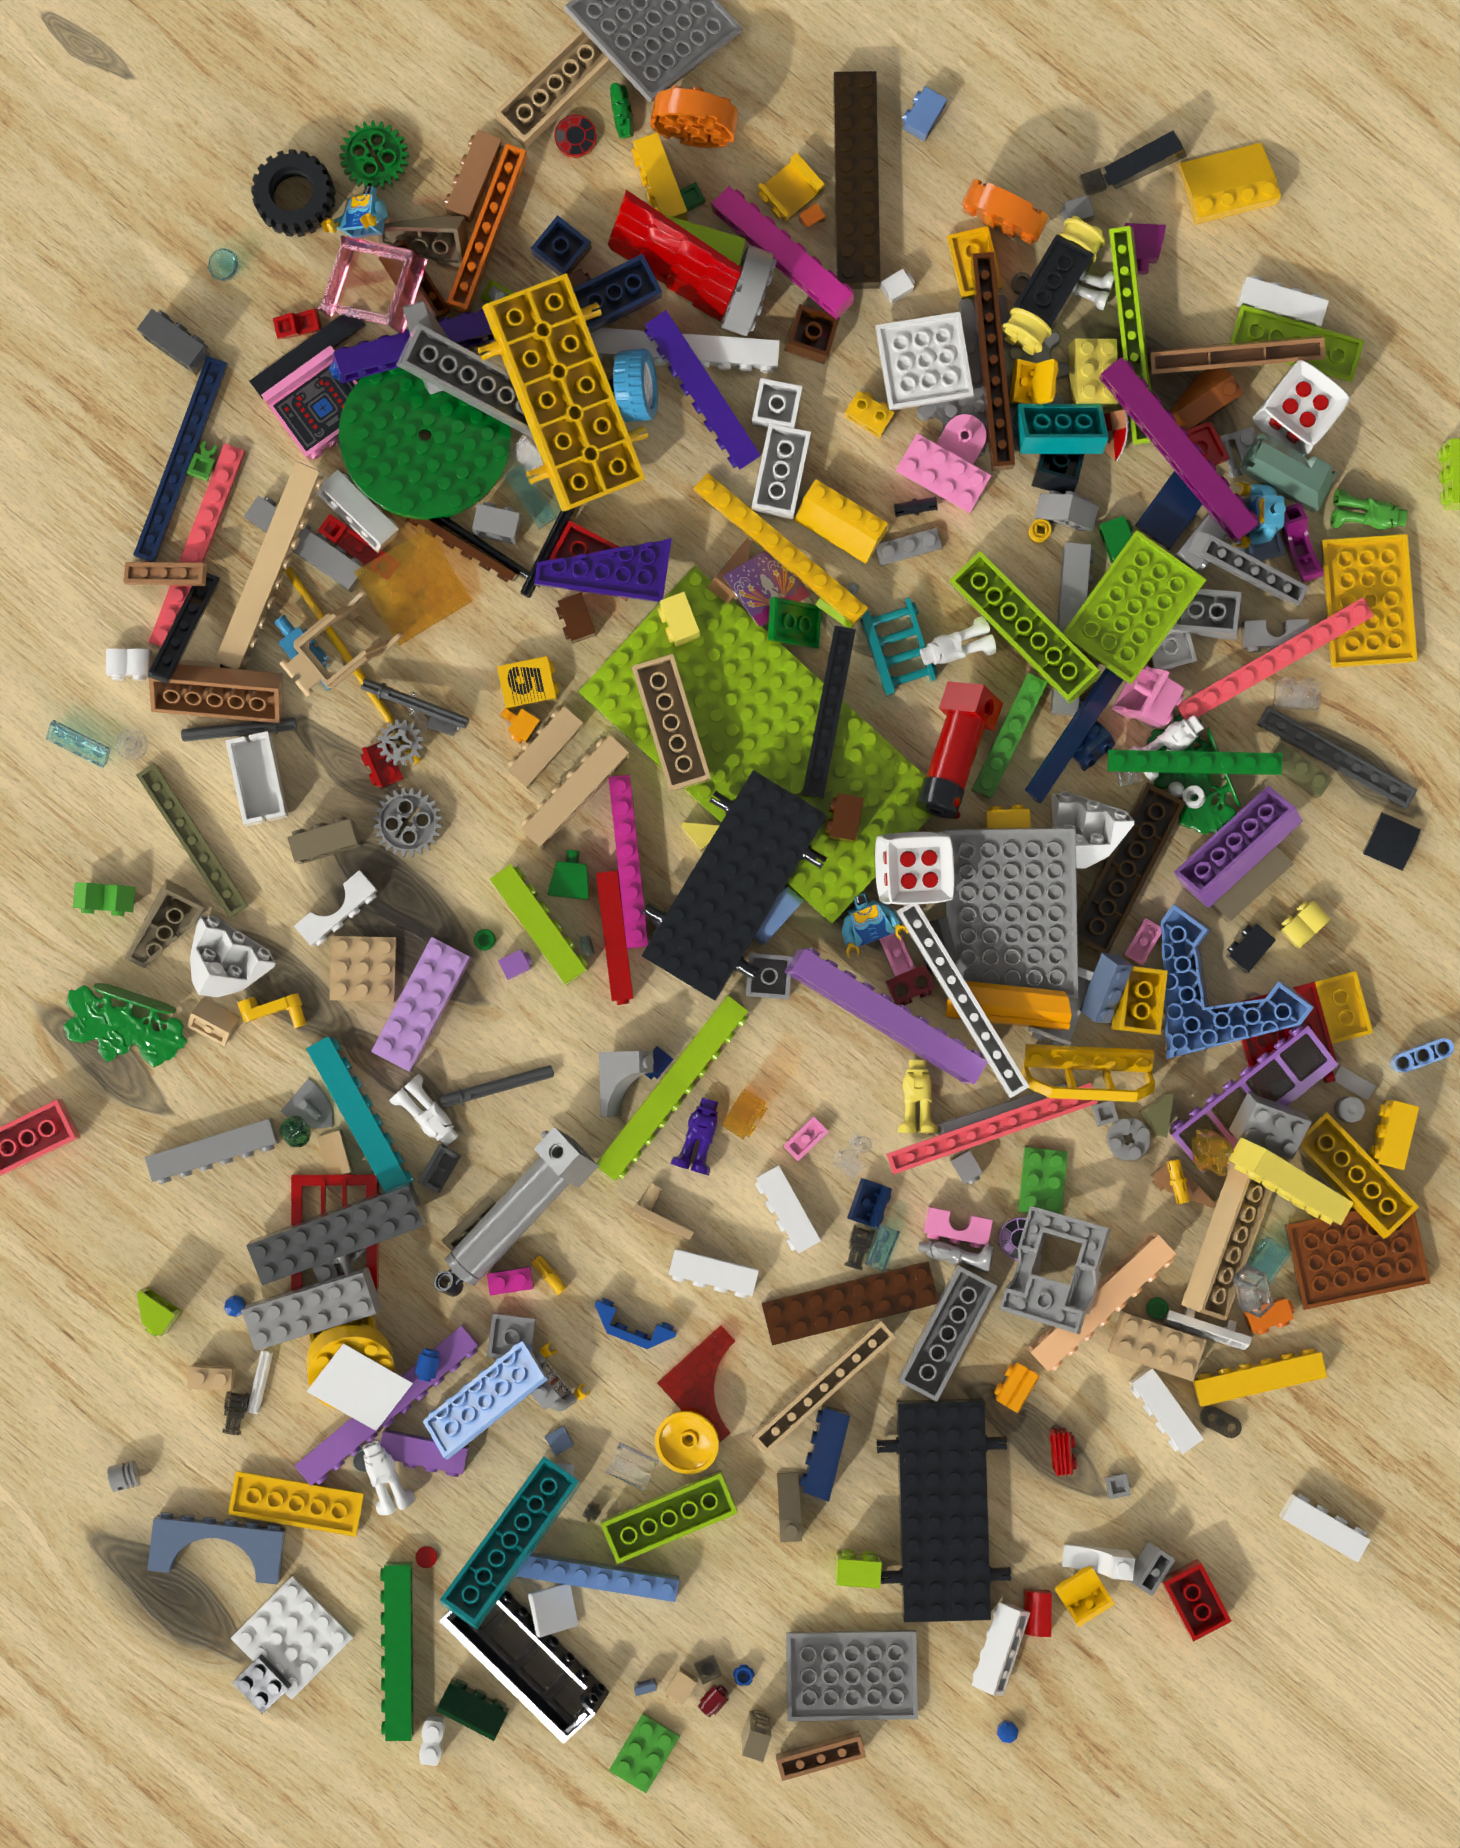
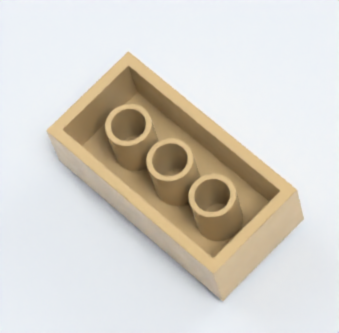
M1121 1310L1108 1352L1193 1382L1207 1340Z

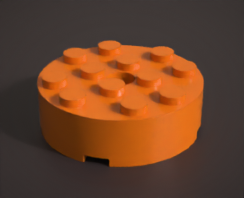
M672 86L671 89L663 90L655 96L650 125L659 135L670 139V137L680 139V144L698 148L726 147L727 142H734L739 111L729 98L704 92L700 87L684 89L680 86Z
M978 179L972 180L961 203L964 213L972 217H979L982 219L983 225L994 229L995 226L1002 229V234L1013 239L1014 236H1017L1030 245L1033 242H1038L1050 218L1044 211L1040 209L1038 211V209L1033 208L1034 205L996 185L990 183H983L981 185L982 181Z

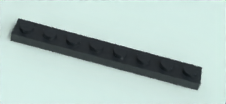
M834 626L802 792L804 796L824 799L856 629Z

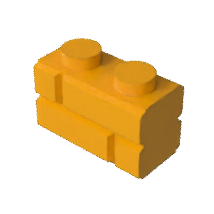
M1016 1361L1014 1365L1009 1364L1004 1373L1007 1376L1003 1383H998L993 1393L996 1394L994 1398L996 1401L1019 1413L1040 1375Z

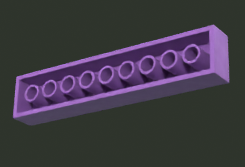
M809 947L808 949L796 951L784 971L786 974L962 1083H976L988 1063L983 1059L984 1055L974 1049L972 1051L966 1049V1044L957 1038L953 1040L947 1037L948 1033L945 1030L929 1026L927 1019L919 1015L918 1017L910 1014L911 1010L902 1004L896 1005L892 1003L893 998L884 993H876L874 991L875 987L867 982L861 983L855 980L856 975L847 970L845 972L837 968L838 964L832 960L821 959L819 957L820 953Z

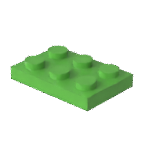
M1024 1147L1018 1203L1019 1212H1029L1030 1206L1062 1215L1067 1151Z
M642 1713L609 1771L644 1793H647L680 1735Z

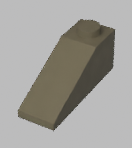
M777 1473L780 1542L802 1541L799 1473Z

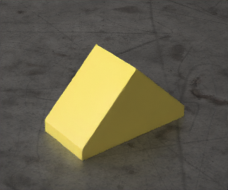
M682 822V829L700 851L707 847L719 825Z

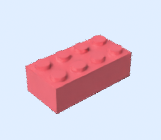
M57 1099L0 1127V1176L6 1175L81 1138L63 1099Z

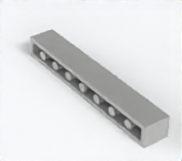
M1066 542L1063 545L1057 628L1062 633L1091 594L1088 593V584H1092L1093 572H1089L1090 563L1094 562V551L1091 550V544ZM1052 687L1050 715L1073 717L1083 703V700L1078 697L1069 705Z

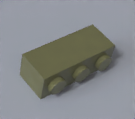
M1281 741L1270 752L1283 753L1282 775L1315 798L1320 797L1333 780V778Z

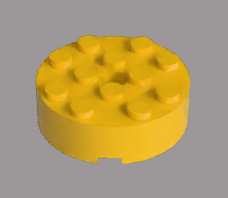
M345 1323L323 1331L314 1339L307 1352L306 1371L309 1387L343 1343L395 1373L393 1353L389 1341L380 1331L362 1323L361 1326ZM318 1399V1400H319L321 1403H323L324 1405H326V1406H328V1407H331V1408H334L333 1406H331V1405L325 1403L324 1401Z

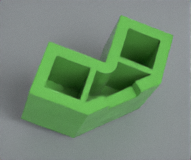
M75 882L73 908L81 909V913L94 914V910L112 911L111 915L124 916L125 912L133 913L135 887Z

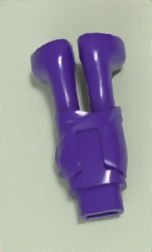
M702 1097L700 1106L696 1107V1110L691 1113L688 1120L689 1128L685 1136L686 1140L683 1149L678 1156L672 1158L671 1165L689 1170L695 1142L700 1140L691 1171L709 1176L710 1167L706 1163L709 1145L713 1142L717 1127L718 1112H716L718 1102Z

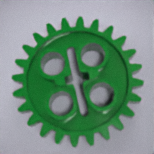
M372 120L371 126H367L366 122H363L362 129L355 125L357 132L354 133L349 130L350 139L343 138L347 145H340V149L345 152L339 154L340 159L344 160L340 163L342 168H346L344 174L350 175V182L357 179V187H360L363 183L364 188L371 185L377 189V185H380L385 190V183L392 187L393 183L391 180L400 181L397 174H405L402 166H408L407 161L403 160L409 158V154L403 152L408 149L407 144H402L405 141L404 137H398L399 132L397 129L391 132L392 126L390 124L384 128L383 121L379 123V126L375 125L374 120ZM375 138L383 139L380 145L372 144ZM364 140L368 141L374 154L377 155L379 162L385 169L384 172L379 169L376 161L371 157L368 148L363 142ZM359 148L365 150L361 156L354 155L355 151ZM386 156L394 157L391 163L383 162ZM370 166L376 168L372 174L365 173V170Z

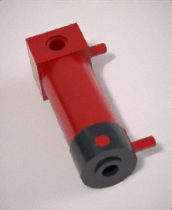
M947 682L939 705V709L946 715V719L916 802L917 807L924 812L946 819H958L961 815L959 808L965 793L964 789L984 730H995L1003 703L985 685Z

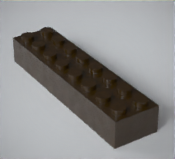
M1148 782L1144 784L1129 813L1134 820L1133 827L1110 856L1106 858L1077 915L1078 943L1099 954L1110 952L1186 803L1185 801Z

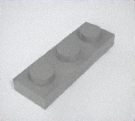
M937 528L880 543L876 548V553L881 567L942 550V545Z

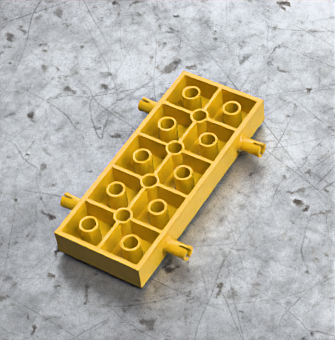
M566 273L483 305L482 308L495 342L478 347V353L488 351V353L480 356L482 361L499 354L502 356L543 462L542 466L526 471L527 477L536 474L535 477L528 479L530 484L549 478L561 510L566 511L646 479L632 444L647 439L648 432L639 435V433L646 431L644 425L627 431L585 322L594 317L601 316V309L592 312V310L599 308L598 303L595 302L580 309Z

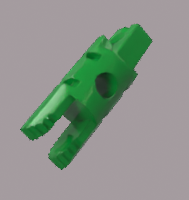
M615 82L610 86L614 123L619 138L627 139L634 136L630 99L626 86Z

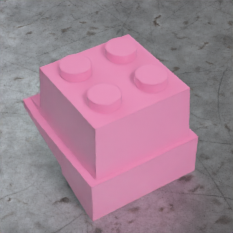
M1144 666L1131 685L1127 682L1125 683L1111 709L1127 719L1135 718L1152 728L1161 727L1171 721L1173 717L1171 712L1175 705L1178 706L1182 701L1184 688L1168 678L1170 672Z

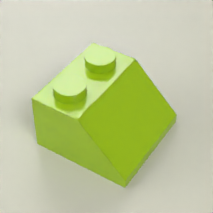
M148 1287L137 1292L142 1325L147 1327L145 1330L155 1337L168 1333L182 1313V1310Z

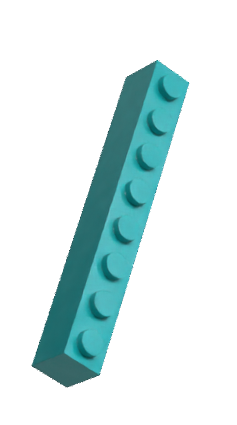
M328 1036L306 1048L383 1190L386 1191L410 1181L414 1182L415 1180L409 1170L405 1171L402 1165L404 1159L400 1152H395L391 1145L394 1143L392 1137L388 1132L384 1133L381 1127L383 1125L382 1119L378 1113H373L371 1099L367 1094L363 1095L360 1089L363 1087L357 1075L353 1077L350 1071L352 1068L350 1061L347 1057H342L339 1051L342 1047L338 1040Z

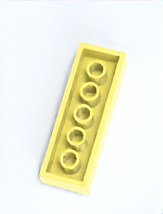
M1244 1138L1239 1139L1228 1159L1235 1164L1234 1169L1245 1175L1247 1173L1250 1179L1263 1184L1265 1188L1273 1192L1276 1191L1278 1196L1290 1201L1291 1199L1292 1204L1304 1210L1306 1207L1305 1210L1308 1214L1330 1225L1332 1222L1342 1225L1353 1205L1352 1201L1279 1156Z

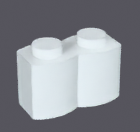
M106 649V675L110 676L111 680L122 681L124 677H133V680L136 681L146 680L152 666L151 650Z
M428 1715L422 1728L423 1743L419 1752L420 1763L423 1765L437 1766L443 1753L442 1738L446 1729V1722L443 1716Z

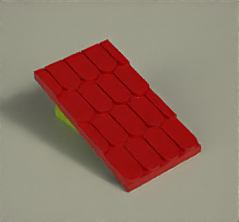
M626 190L607 245L613 252L627 260L643 254L657 280L666 284L669 290L692 302V306L721 322L741 274L742 267H740L745 238L664 215Z

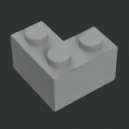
M1049 491V494L1040 493L1035 519H1044L1050 524L1066 525L1077 531H1094L1099 506L1091 503L1089 498L1078 497V493L1066 491L1065 494L1057 491Z

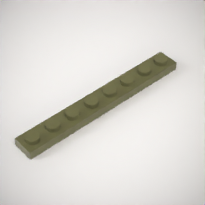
M153 763L136 774L229 918L234 917L249 907L156 764Z

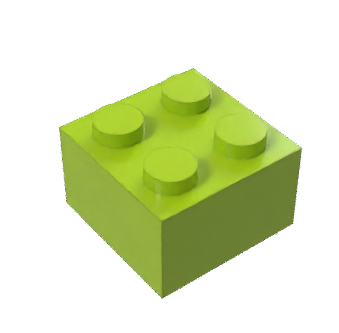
M842 1549L841 1552H837L835 1567L836 1586L880 1589L882 1567L880 1555H876L874 1551H863V1554H856L851 1549Z

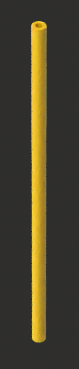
M290 566L287 570L285 569L284 572L318 621L322 619L324 614L293 568ZM331 625L327 627L324 631L348 664L354 658ZM359 667L353 674L362 685L366 676ZM366 691L385 721L395 725V719L383 701L378 699L377 695ZM398 729L394 730L393 733H398ZM402 738L399 740L402 745H410L403 741ZM409 749L406 752L409 754L411 753L412 749ZM413 757L415 765L422 761L421 757Z

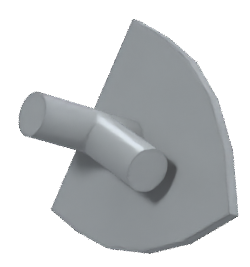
M308 1078L281 1112L295 1123L308 1128L321 1129L333 1127L329 1101L322 1090Z

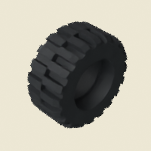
M289 149L288 154H284L282 150L277 152L278 156L272 158L270 155L266 158L267 164L265 166L260 164L257 168L259 174H254V185L251 186L252 200L260 217L275 232L279 234L284 232L289 237H293V233H297L298 237L305 236L304 232L310 231L311 234L316 232L315 227L319 225L322 228V221L326 217H331L333 213L331 208L335 207L336 203L334 197L336 194L335 187L324 164L320 163L318 158L314 155L310 157L308 152L305 151L297 154L295 149ZM295 176L308 179L313 186L314 192L307 205L301 209L289 211L280 208L276 204L274 194L276 188L283 180Z

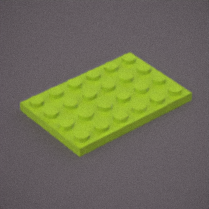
M1136 530L1065 628L1063 634L1075 646L1131 685L1203 586L1206 579Z

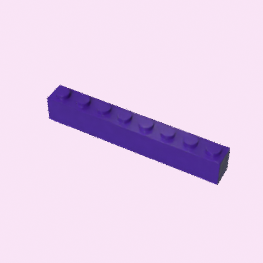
M483 308L474 313L465 312L459 317L452 319L444 318L438 322L449 339L464 348L495 340ZM404 329L392 336L383 335L374 341H362L356 346H344L333 352L334 363L341 383L399 368L396 364L410 337L409 329Z
M667 310L646 323L647 329L644 330L645 334L651 342L655 340L659 347L656 350L662 360L667 358L671 364L668 369L674 378L679 376L681 379V389L686 396L690 394L694 399L692 406L698 414L702 412L706 420L703 422L709 432L714 430L718 436L715 441L721 450L726 448L730 455L727 459L732 467H738L740 470L761 455Z

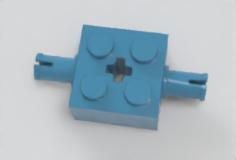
M283 615L274 622L285 636L278 643L290 659H293L298 655V652L293 647L294 641L306 632L307 629L304 631L299 627L295 629L286 618V615ZM313 639L310 641L309 649L327 670L330 667L327 660L330 658L320 646L317 648L314 646L317 641ZM321 682L322 685L325 687L326 691L332 689V688H327V687L323 684V682Z

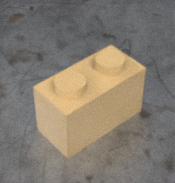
M193 1364L188 1367L187 1389L231 1391L235 1388L236 1367Z

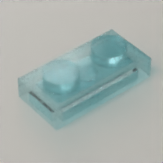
M881 1224L865 1264L884 1271L900 1231Z

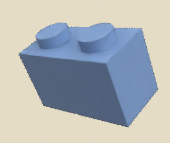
M926 86L922 92L918 91L913 99L915 105L912 110L907 109L902 118V121H904L903 130L925 142L945 108L947 98Z

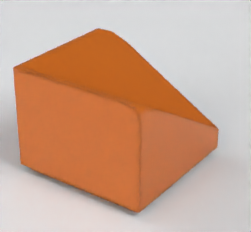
M815 203L799 214V222L805 227H810L815 223L825 222V215L818 204Z

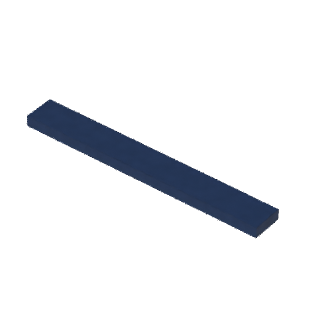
M1105 668L1025 788V791L1037 803L1043 802L1122 683L1123 679L1109 669Z

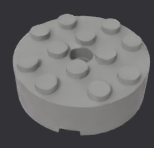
M751 245L747 246L740 263V267H742L741 274L725 310L721 328L747 336L748 332L754 331L757 319L754 317L760 316L763 303L760 302H763L767 291L765 287L771 283L773 274L770 272H773L777 261L773 259L774 254L772 252Z

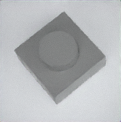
M1113 1101L1091 1105L1097 1126L1119 1121Z
M1126 1473L1105 1476L1109 1499L1131 1495Z

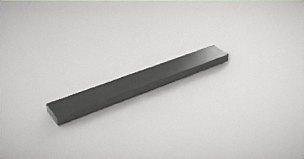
M1270 706L1266 707L1257 723L1259 727L1404 809L1408 808L1417 792V789Z

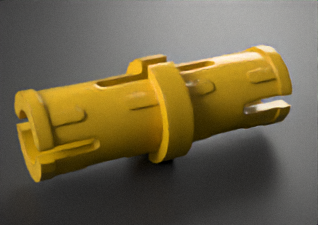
M1180 1159L1167 1161L1171 1178L1169 1182L1170 1186H1173L1176 1204L1189 1202L1190 1199L1186 1188L1187 1178L1184 1177Z

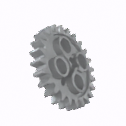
M402 788L401 794L393 790L394 797L391 798L389 795H386L388 801L386 803L380 801V804L383 806L382 809L375 808L380 813L379 816L373 817L374 820L378 821V824L374 825L373 828L380 830L375 836L383 837L379 843L381 845L388 843L386 850L389 851L391 848H394V855H397L399 851H401L402 857H405L407 852H409L411 857H414L415 851L422 855V848L429 851V843L436 845L433 837L441 836L436 832L437 829L443 828V826L437 824V821H441L443 817L436 816L441 810L440 808H433L436 804L435 800L428 802L430 795L427 794L425 797H422V790H419L417 794H415L414 788H411L409 793L406 792L405 788ZM404 802L411 803V810L408 813L401 812L400 808ZM420 807V811L411 819L413 825L411 827L406 826L400 837L396 838V834L405 826L403 820L405 818L409 820L416 808ZM421 815L428 816L429 820L425 826L418 825L417 820ZM391 819L398 821V827L395 830L388 829L387 824ZM408 832L415 834V840L412 843H406L404 840Z

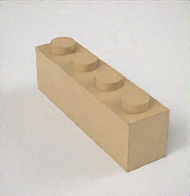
M565 706L562 709L558 707L550 716L552 718L548 725L544 723L536 732L538 736L535 740H529L523 746L522 750L524 752L519 758L515 756L508 764L510 767L508 772L527 789L584 726V723Z

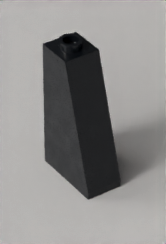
M1173 130L1105 166L1106 173L1103 176L1108 186L1113 185L1115 189H1118L1187 157V154Z

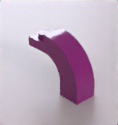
M1300 502L1287 506L1284 512V526L1281 528L1293 569L1295 572L1298 571L1302 582L1322 577L1323 569L1313 551L1308 534V517Z

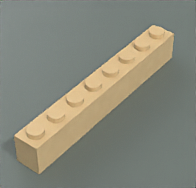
M879 1319L752 1434L754 1441L768 1454L896 1338L895 1335Z

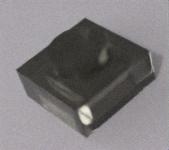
M1100 168L1079 176L1085 195L1091 196L1107 189Z
M714 1654L694 1663L702 1684L723 1676Z

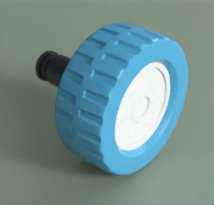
M630 349L618 352L614 361L613 379H608V382L615 396L623 421L642 422L654 419L658 408V382L651 353L647 349Z

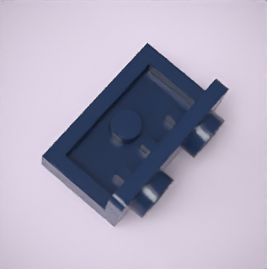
M1096 720L1072 757L1083 771L1092 767L1100 757L1108 753V750H1112L1115 741L1111 733Z
M861 1178L847 1218L878 1229L884 1219L886 1205L891 1199L892 1188Z

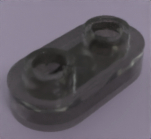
M1206 1406L1200 1412L1202 1424L1227 1438H1235L1241 1433L1242 1425L1240 1421L1215 1406ZM1215 1414V1420L1209 1421L1208 1416ZM1229 1424H1234L1235 1428L1233 1431H1228L1227 1427Z

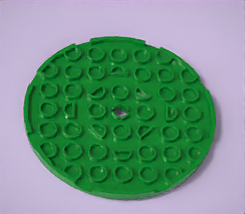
M399 367L363 377L357 382L348 395L341 413L339 444L342 460L348 474L367 498L396 515L412 519L430 520V518L450 517L473 507L489 494L501 478L506 467L511 444V431L509 425L445 391L430 395L423 379ZM421 431H427L431 433V438L424 441L420 439L419 434Z

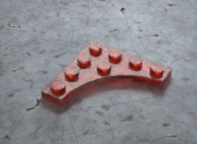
M722 1325L716 1328L657 1382L681 1411L696 1412L707 1418L717 1431L719 1443L731 1432L721 1419L715 1403V1376L724 1354L735 1342V1339Z

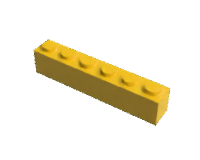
M1307 1348L1301 1350L1302 1354L1294 1355L1293 1352L1280 1355V1359L1273 1360L1272 1357L1260 1359L1259 1364L1252 1365L1251 1362L1239 1364V1368L1233 1370L1230 1367L1218 1369V1373L1211 1375L1209 1372L1199 1373L1193 1381L1197 1404L1202 1407L1327 1378L1322 1353L1314 1348Z

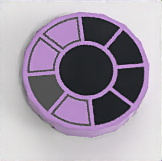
M1019 1217L1008 1220L999 1232L1001 1250L1014 1260H1019L1018 1245L1026 1218Z

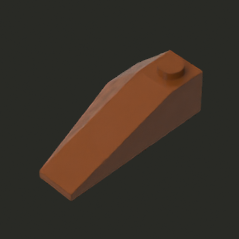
M1225 368L1206 369L1196 377L1170 409V412L1174 415L1176 424L1188 430L1196 427L1240 399L1244 392L1234 376Z

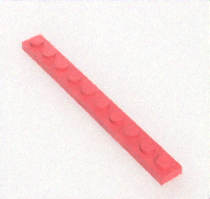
M224 443L179 563H204L245 455L244 450ZM192 586L169 587L149 643L159 647L162 646Z
M1360 598L1190 696L1176 707L1183 719L1187 720L1193 715L1198 718L1374 615L1365 599Z
M1087 1083L1077 1088H1092V1085ZM1047 1097L886 1153L894 1175L1086 1108L1098 1102L1097 1100Z

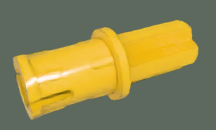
M541 1255L532 1261V1265L544 1278L542 1281H546L556 1295H559L568 1287L555 1273L557 1270H553Z

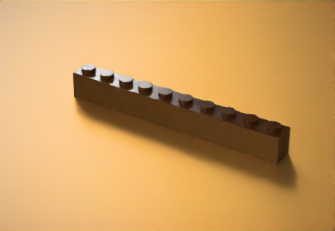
M994 252L972 254L970 262L991 470H1010L1015 466Z

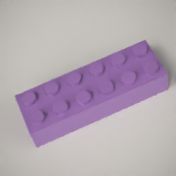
M1267 786L1178 867L1174 874L1186 890L1209 908L1301 824L1303 820L1296 807L1271 787Z

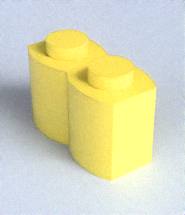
M1305 900L1297 907L1299 912L1294 917L1289 915L1281 923L1283 927L1280 931L1297 949L1301 948L1331 920L1314 900L1309 903Z

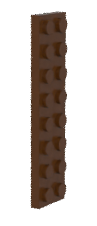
M929 1261L763 1302L762 1307L773 1346L935 1305L939 1300Z

